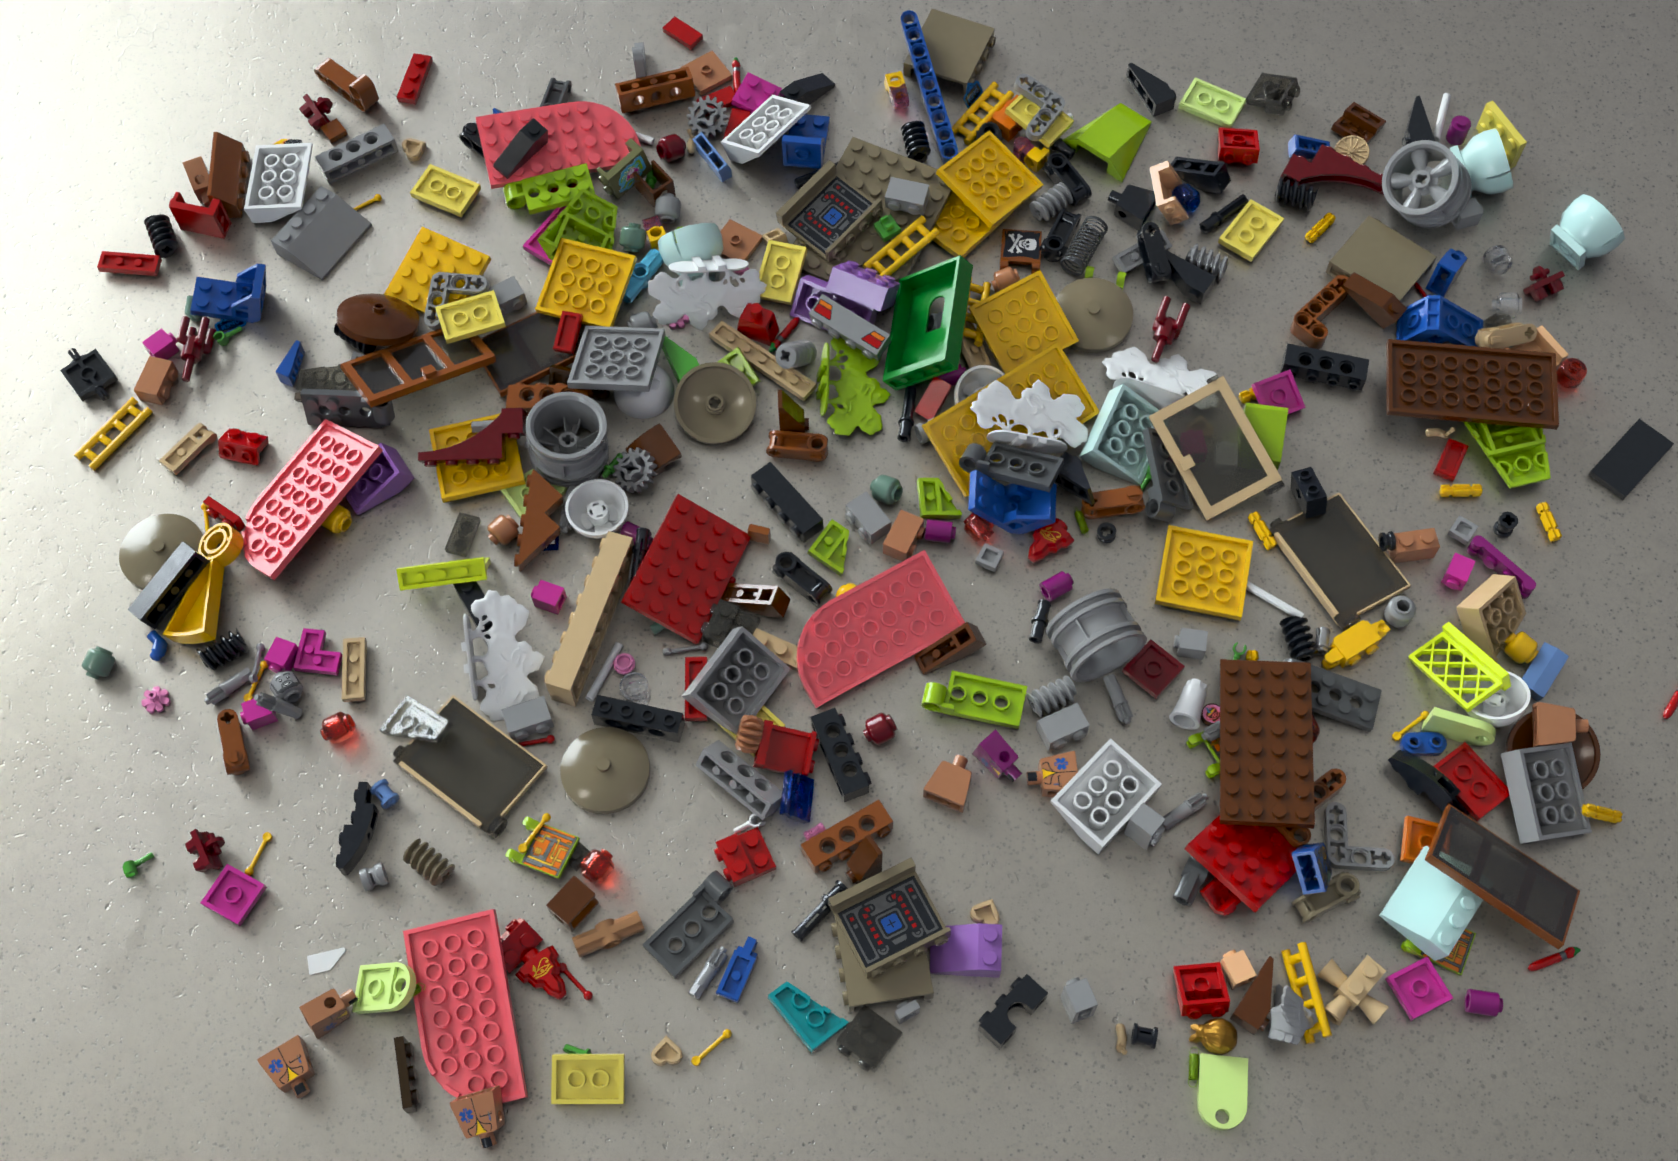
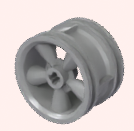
M1432 140L1415 141L1400 148L1388 161L1382 176V189L1388 203L1408 222L1422 228H1436L1453 221L1465 209L1471 195L1472 183L1468 170L1445 145ZM1430 161H1441L1434 169L1427 166ZM1452 174L1448 190L1437 186L1438 178ZM1409 186L1412 193L1403 203V188ZM1430 193L1436 203L1420 208L1422 196Z
M559 392L546 396L533 406L526 420L529 455L533 469L547 482L560 487L578 486L586 481L597 478L604 470V466L607 465L609 458L607 420L600 405L592 398L580 393ZM564 426V433L559 437L551 432L555 428ZM579 427L592 432L582 439L576 435ZM542 445H544V446H553V451H554V452L549 451L548 449L544 448Z
M1112 588L1090 593L1074 601L1061 610L1046 627L1048 638L1051 639L1054 648L1058 649L1065 661L1066 669L1070 672V676L1075 682H1087L1111 673L1135 657L1147 642L1146 635L1141 631L1139 624L1134 621L1121 594L1117 589Z

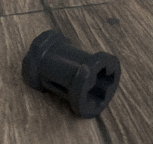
M1503 512L1493 526L1494 533L1500 538L1511 536L1513 529L1518 524L1517 516L1512 512Z
M1134 1023L1131 1044L1149 1045L1152 1049H1155L1158 1027L1151 1029Z

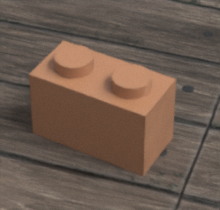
M149 356L134 388V392L140 401L158 405L164 404L170 395L173 382L178 378V370L174 363L170 360Z
M900 510L883 543V554L900 561L908 559L909 556H914L917 549L915 544L918 539L922 540L926 531L924 519Z
M1435 528L1394 533L1396 548L1392 551L1388 549V552L1394 564L1434 558L1440 548Z

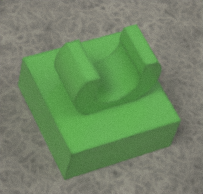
M891 214L883 216L878 222L874 223L875 230L884 242L901 233V228Z

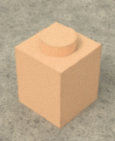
M1231 950L1223 955L1220 964L1231 990L1252 982L1257 976L1244 950L1239 952Z

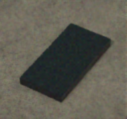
M1638 419L1588 475L1624 500L1670 450L1674 443L1644 421Z

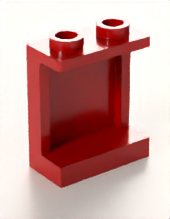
M175 192L173 198L169 201V208L181 230L225 239L232 223L221 200L213 198L209 208L185 203L181 193Z
M764 720L761 742L755 754L753 767L805 779L814 769L815 760H812L813 751H817L819 739L816 738L817 732L799 731L773 725V721Z

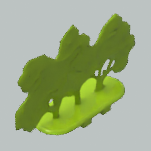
M839 337L838 339H831V346L837 354L830 360V347L825 342L822 350L821 365L816 375V382H820L816 391V399L820 400V415L824 416L826 414L828 404L835 408L827 423L831 428L835 429V434L849 436L857 426L869 435L875 434L876 431L879 432L883 427L881 415L877 413L873 406L880 403L884 404L891 394L885 388H881L880 383L875 378H869L866 372L875 368L881 358L879 361L875 358L872 360L868 359L862 354L860 349L850 348L845 344V340ZM842 356L848 357V360L844 363L837 362L840 361ZM839 365H843L845 369L840 368ZM829 366H836L841 371L840 380H829ZM829 385L836 387L838 397L829 399ZM837 404L843 405V408H839Z

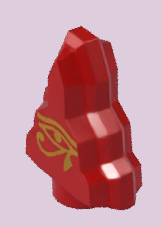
M1056 518L1055 523L1036 529L1032 536L1034 542L1030 546L1028 559L1035 563L1044 559L1049 553H1057L1061 548H1068L1074 542V539L1067 532L1068 526L1066 523Z
M553 945L541 951L534 948L522 958L524 965L515 975L523 984L530 983L535 989L543 988L549 996L559 1000L567 995L565 982L560 976L561 966L557 961L559 954Z

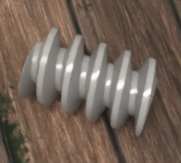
M1059 182V184L1049 189L1047 193H1043L1041 197L1032 201L1029 205L1030 211L1037 220L1043 219L1048 221L1050 216L1054 217L1056 212L1059 213L1062 208L1072 204L1073 197L1068 187L1064 183Z
M1196 243L1189 250L1185 260L1195 266L1197 265L1201 269L1204 268L1208 273L1212 271L1214 276L1219 274V281H1221L1228 267V256L1226 255L1221 260L1220 252L1214 257L1212 249L1207 254L1206 247L1204 246L1201 250H1198L1199 244Z
M804 339L783 343L776 351V361L784 369L805 366L812 363L817 356L815 345L811 341Z
M1065 675L1063 680L1060 678L1056 679L1055 683L1050 682L1047 687L1041 686L1039 690L1034 689L1031 694L1027 693V699L1033 711L1039 717H1043V709L1049 714L1051 713L1050 706H1053L1055 710L1059 709L1058 702L1063 707L1066 706V699L1073 703L1074 695L1077 692L1073 681L1068 675Z

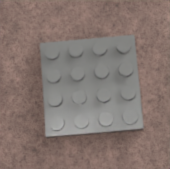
M585 326L567 381L568 388L649 392L665 339V329Z

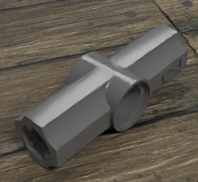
M1192 856L1189 857L1181 874L1182 878L1173 896L1178 903L1184 906L1192 905L1200 885H1203L1209 872Z

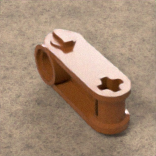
M779 430L769 432L770 443L766 453L771 457L820 462L828 456V438L825 435Z
M1131 485L1124 488L1092 492L1095 504L1091 505L1082 500L1081 507L1085 518L1098 519L1124 514H1136L1145 509L1141 487Z
M225 709L218 714L217 722L227 775H242L250 770V765L244 746L241 726L237 713L232 709Z

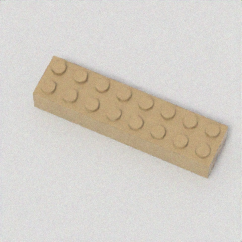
M608 531L606 538L603 537L600 542L599 555L593 559V569L591 574H588L585 578L584 591L577 597L576 610L569 616V627L567 631L562 633L559 651H555L551 670H547L544 677L551 700L574 707L577 706L629 578L632 554H634L632 552V547L634 546L632 537Z

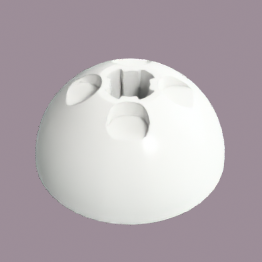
M658 365L649 392L614 390V399L618 408L626 415L637 419H648L660 415L670 406L674 398L673 382L668 373Z
M978 365L968 369L956 383L954 390L955 405L1000 378L1004 373L988 365Z
M604 479L589 480L578 485L568 496L565 505L566 517L574 530L585 537L594 539L605 538L608 531L616 533L625 523L629 510L628 499L622 488Z
M1508 672L1511 687L1506 691L1498 690L1467 712V714L1472 718L1485 721L1493 727L1508 726L1519 720L1529 706L1531 695L1528 685L1519 676ZM1464 681L1463 688H1476L1477 681ZM1480 681V688H1490L1494 685L1491 681ZM1463 694L1462 696L1466 703L1475 698V694Z

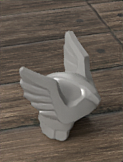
M1278 984L1274 994L1275 1007L1271 1009V1027L1268 1038L1298 1045L1305 1031L1312 1028L1318 1020L1311 1010L1303 1006L1304 1000L1289 986L1286 985L1283 988Z

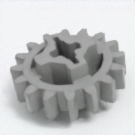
M707 95L706 100H703L700 96V102L692 101L694 107H688V110L691 112V114H687V119H690L688 125L689 127L693 126V133L698 131L699 134L702 132L707 139L709 134H712L715 138L717 131L721 134L723 133L721 127H727V123L724 122V120H729L728 115L725 114L728 112L727 108H722L724 105L722 101L717 103V97L710 100L709 95ZM707 105L714 106L715 108L712 109L707 107ZM701 108L699 114L696 115V112L698 111V109ZM706 114H709L710 120L705 118ZM720 119L718 124L714 126L716 120ZM700 126H706L708 129L701 128Z
M639 447L636 450L629 448V453L623 451V458H617L616 460L619 464L613 466V468L617 469V472L613 473V476L618 478L615 483L630 493H634V491L641 493V488L648 489L647 483H653L654 481L651 477L657 475L653 471L657 467V464L653 463L655 458L648 451L642 450Z

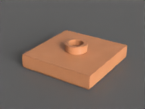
M713 50L681 66V68L689 67L693 77L694 88L700 96L733 79L730 71Z
M729 219L720 231L723 239V251L720 257L747 261L763 241V235Z

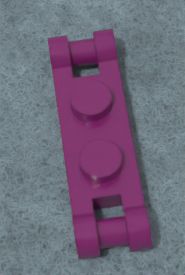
M1477 535L1472 539L1467 547V553L1480 558L1488 568L1494 570L1498 575L1516 576L1522 599H1527L1535 589L1536 582L1484 537Z

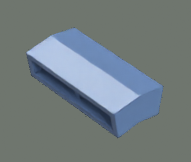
M701 132L692 140L696 144L697 152L720 181L724 182L731 178V168ZM704 148H707L708 154L703 150ZM715 162H718L719 165L721 166L719 169H718V167L714 164Z
M1544 642L1522 677V680L1529 687L1531 698L1537 702L1544 698L1569 657L1558 648Z

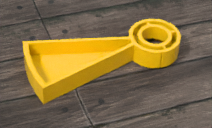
M218 523L207 530L200 540L198 552L210 562L190 585L163 632V635L173 642L197 644L216 639L224 567L231 564L239 556L244 543L242 534L229 524Z

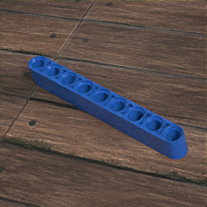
M907 10L901 15L902 31L938 151L944 165L958 154V147L918 16L914 11ZM938 120H943L942 123H936ZM942 137H948L947 140H941ZM947 154H954L952 157L946 156Z

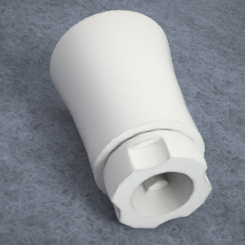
M1198 679L1187 681L1176 706L1169 715V719L1173 724L1187 730L1199 728L1201 712L1207 696V684Z

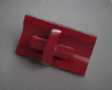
M308 94L303 96L305 103L299 110L307 118L313 113L315 114L308 120L311 127L317 131L323 125L331 122L326 114L331 112L330 109L332 108V102L329 98L319 97L317 99L318 102L312 101Z
M1537 266L1532 271L1533 275L1530 276L1531 281L1536 280L1537 282L1523 289L1525 295L1531 293L1533 299L1537 302L1548 296L1544 288L1546 285L1552 295L1563 290L1564 286L1561 278L1565 275L1563 271L1547 277L1550 274V270Z
M198 829L191 831L192 838L185 843V846L190 854L195 855L199 853L200 857L193 861L195 870L205 872L209 869L219 870L222 868L223 864L219 855L222 853L220 848L225 844L224 838L215 837L214 833L207 831L199 832Z

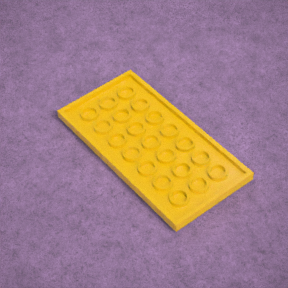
M1058 342L996 379L1009 388L1015 399L1022 398L1021 392L1026 388H1032L1033 383L1038 379L1050 389V397L1053 400L1062 394L1077 395L1085 406L1082 415L1077 417V420L1082 424L1100 412ZM982 389L922 425V428L964 497L969 496L970 473L964 471L959 465V460L969 444L976 443L986 450L987 455L993 445L992 442L987 440V434L995 430H1003L997 424L985 429L981 428L977 423V414L970 407L973 401L978 400V393ZM999 414L998 417L1001 423L1005 422V426H1007L1006 418ZM992 417V420L994 422H997V419L995 417ZM1014 419L1009 420L1010 424L1014 423ZM1017 424L1011 428V431L1028 434V429L1024 425ZM1054 429V434H1057L1058 429ZM1044 431L1033 434L1035 436L1048 438L1046 432Z

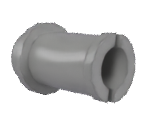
M1328 627L1316 628V645L1313 649L1318 650V656H1325L1331 650L1329 646L1330 629Z

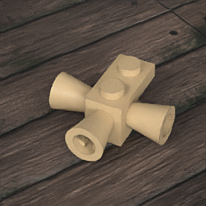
M1367 955L1352 974L1347 977L1336 962L1331 959L1317 975L1319 978L1339 988L1333 994L1335 999L1324 1006L1328 1020L1339 1026L1347 1011L1350 1010L1352 1012L1358 1005L1374 1025L1389 1006L1369 996L1367 993L1385 974L1386 970Z

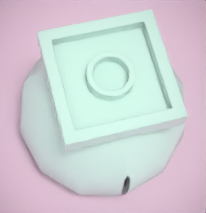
M1497 129L1486 130L1472 137L1463 150L1459 151L1458 145L1450 147V151L1468 170L1472 183L1471 192L1475 190L1490 195L1503 193L1513 188L1508 159Z
M1582 194L1573 200L1562 213L1560 225L1557 224L1551 229L1550 245L1579 270L1585 265L1586 258L1606 255L1618 247L1625 239L1622 227L1605 206L1593 197Z
M700 223L675 229L663 235L658 240V247L664 263L669 267L674 262L692 261V257L700 256L702 260H712L714 255L721 256L723 239L719 227L715 223ZM709 272V279L711 281L719 280L720 272ZM691 273L688 276L690 280L694 281L702 277L703 273Z

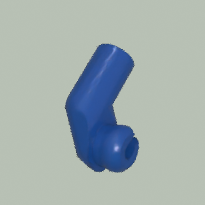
M153 630L147 635V638L153 643L150 658L154 661H160L166 654L168 643Z

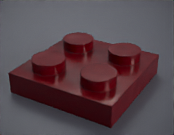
M1150 639L1142 650L1123 668L1122 672L1157 699L1184 670L1185 666Z

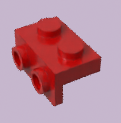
M229 428L218 439L219 457L257 466L260 463L259 453L268 445V436Z
M1216 877L1199 891L1215 914L1229 915L1236 910V906L1241 902Z
M521 918L513 919L505 927L507 931L500 937L505 967L508 973H511L522 962V958L543 940Z

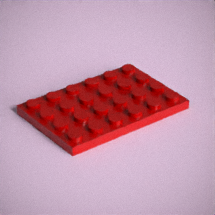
M677 494L621 603L690 642L698 644L751 537L743 530L682 495Z

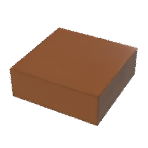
M337 118L320 127L322 133L331 144L348 135L346 129Z
M749 524L748 536L751 537L750 540L769 545L771 540L770 529Z

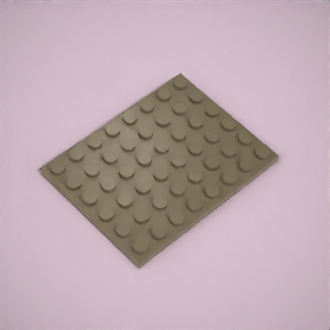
M852 137L836 166V173L874 202L878 198L882 199V214L877 219L874 218L869 223L868 228L864 232H860L856 236L855 241L851 245H847L837 259L834 258L830 263L796 238L793 243L794 245L804 246L808 249L801 273L828 282L832 268L841 263L853 261L859 264L858 267L864 269L863 264L895 238L893 237L884 242L875 230L874 223L878 222L883 216L891 214L902 232L921 216L920 214L912 215L906 211H893L886 208L885 194L891 177L929 185L930 197L925 213L922 215L926 219L923 226L929 231L933 230L953 191L936 175L938 169ZM917 230L909 236L915 244L924 237ZM901 242L894 250L902 256L909 248ZM921 250L891 275V277L895 278L896 282L899 283V279L909 275ZM886 255L879 262L887 269L895 261Z

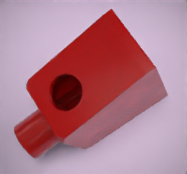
M747 303L739 318L737 331L749 339L768 346L776 339L780 331L774 312L762 308L759 303Z

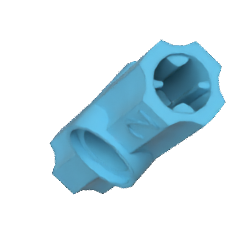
M655 248L653 250L650 249L642 261L635 264L622 301L632 303L640 291L648 287V281L651 280L652 276L664 263L660 252Z

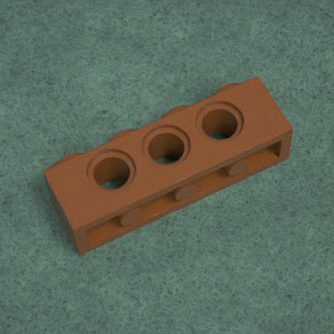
M689 67L615 83L617 100L622 113L695 96L693 77Z
M516 383L515 385H508L506 408H523L526 411V416H528L530 410L537 402L551 394L576 392L593 399V392L591 389H570L564 383H556L555 385ZM534 396L532 400L526 401L528 397Z
M877 800L802 843L801 852L815 874L819 871L823 873L829 870L833 863L838 860L844 861L851 857L852 852L858 848L868 834H870L873 840L878 837L881 839L888 836L893 829V820L880 800ZM864 824H871L874 828L866 831L862 826ZM845 835H852L854 840L845 842L842 838ZM832 846L835 850L832 853H825L823 848Z

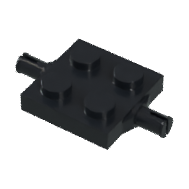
M72 348L75 355L69 350L68 354L73 360L60 371L82 402L97 393L102 401H106L103 394L109 399L110 395L106 392L105 388L117 381L118 378L99 352L94 349L80 356L75 348Z

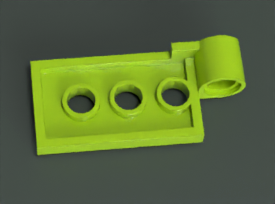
M587 163L525 178L521 181L508 183L503 187L507 207L516 210L524 207L527 203L530 215L567 206L582 188L595 194ZM571 183L577 184V186L574 188L568 187V185ZM552 188H558V191L554 193L549 192ZM532 193H539L537 197H530Z
M952 670L948 689L940 683H926L921 706L933 712L1019 729L1027 686ZM954 690H961L964 696L962 698H955L952 696V692ZM981 694L986 700L983 703H977L973 697ZM1004 699L1007 702V706L1000 708L995 704V701Z

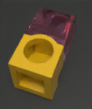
M902 71L885 74L884 86L886 91H888L893 109L908 107L909 97Z
M1018 137L1014 141L1013 154L1025 166L1037 173L1044 166V162L1048 161L1050 150L1045 147L1040 150L1031 144L1028 138Z
M655 215L642 219V225L644 230H646V237L652 250L655 248L659 251L658 240L666 232L658 216Z

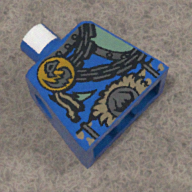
M1449 249L1438 262L1425 289L1444 297L1460 275L1468 259L1465 254L1459 250ZM1442 274H1448L1445 279L1446 281L1441 278Z
M1320 842L1298 847L1292 852V857L1303 895L1326 892L1332 875V869L1325 844Z

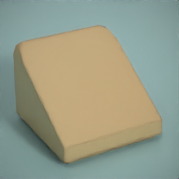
M779 228L763 234V241L766 245L768 240L788 243L786 234Z

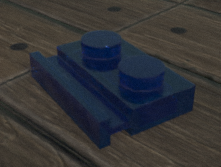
M792 770L785 771L780 815H787L788 818L803 824L810 822L814 779L800 773H794Z

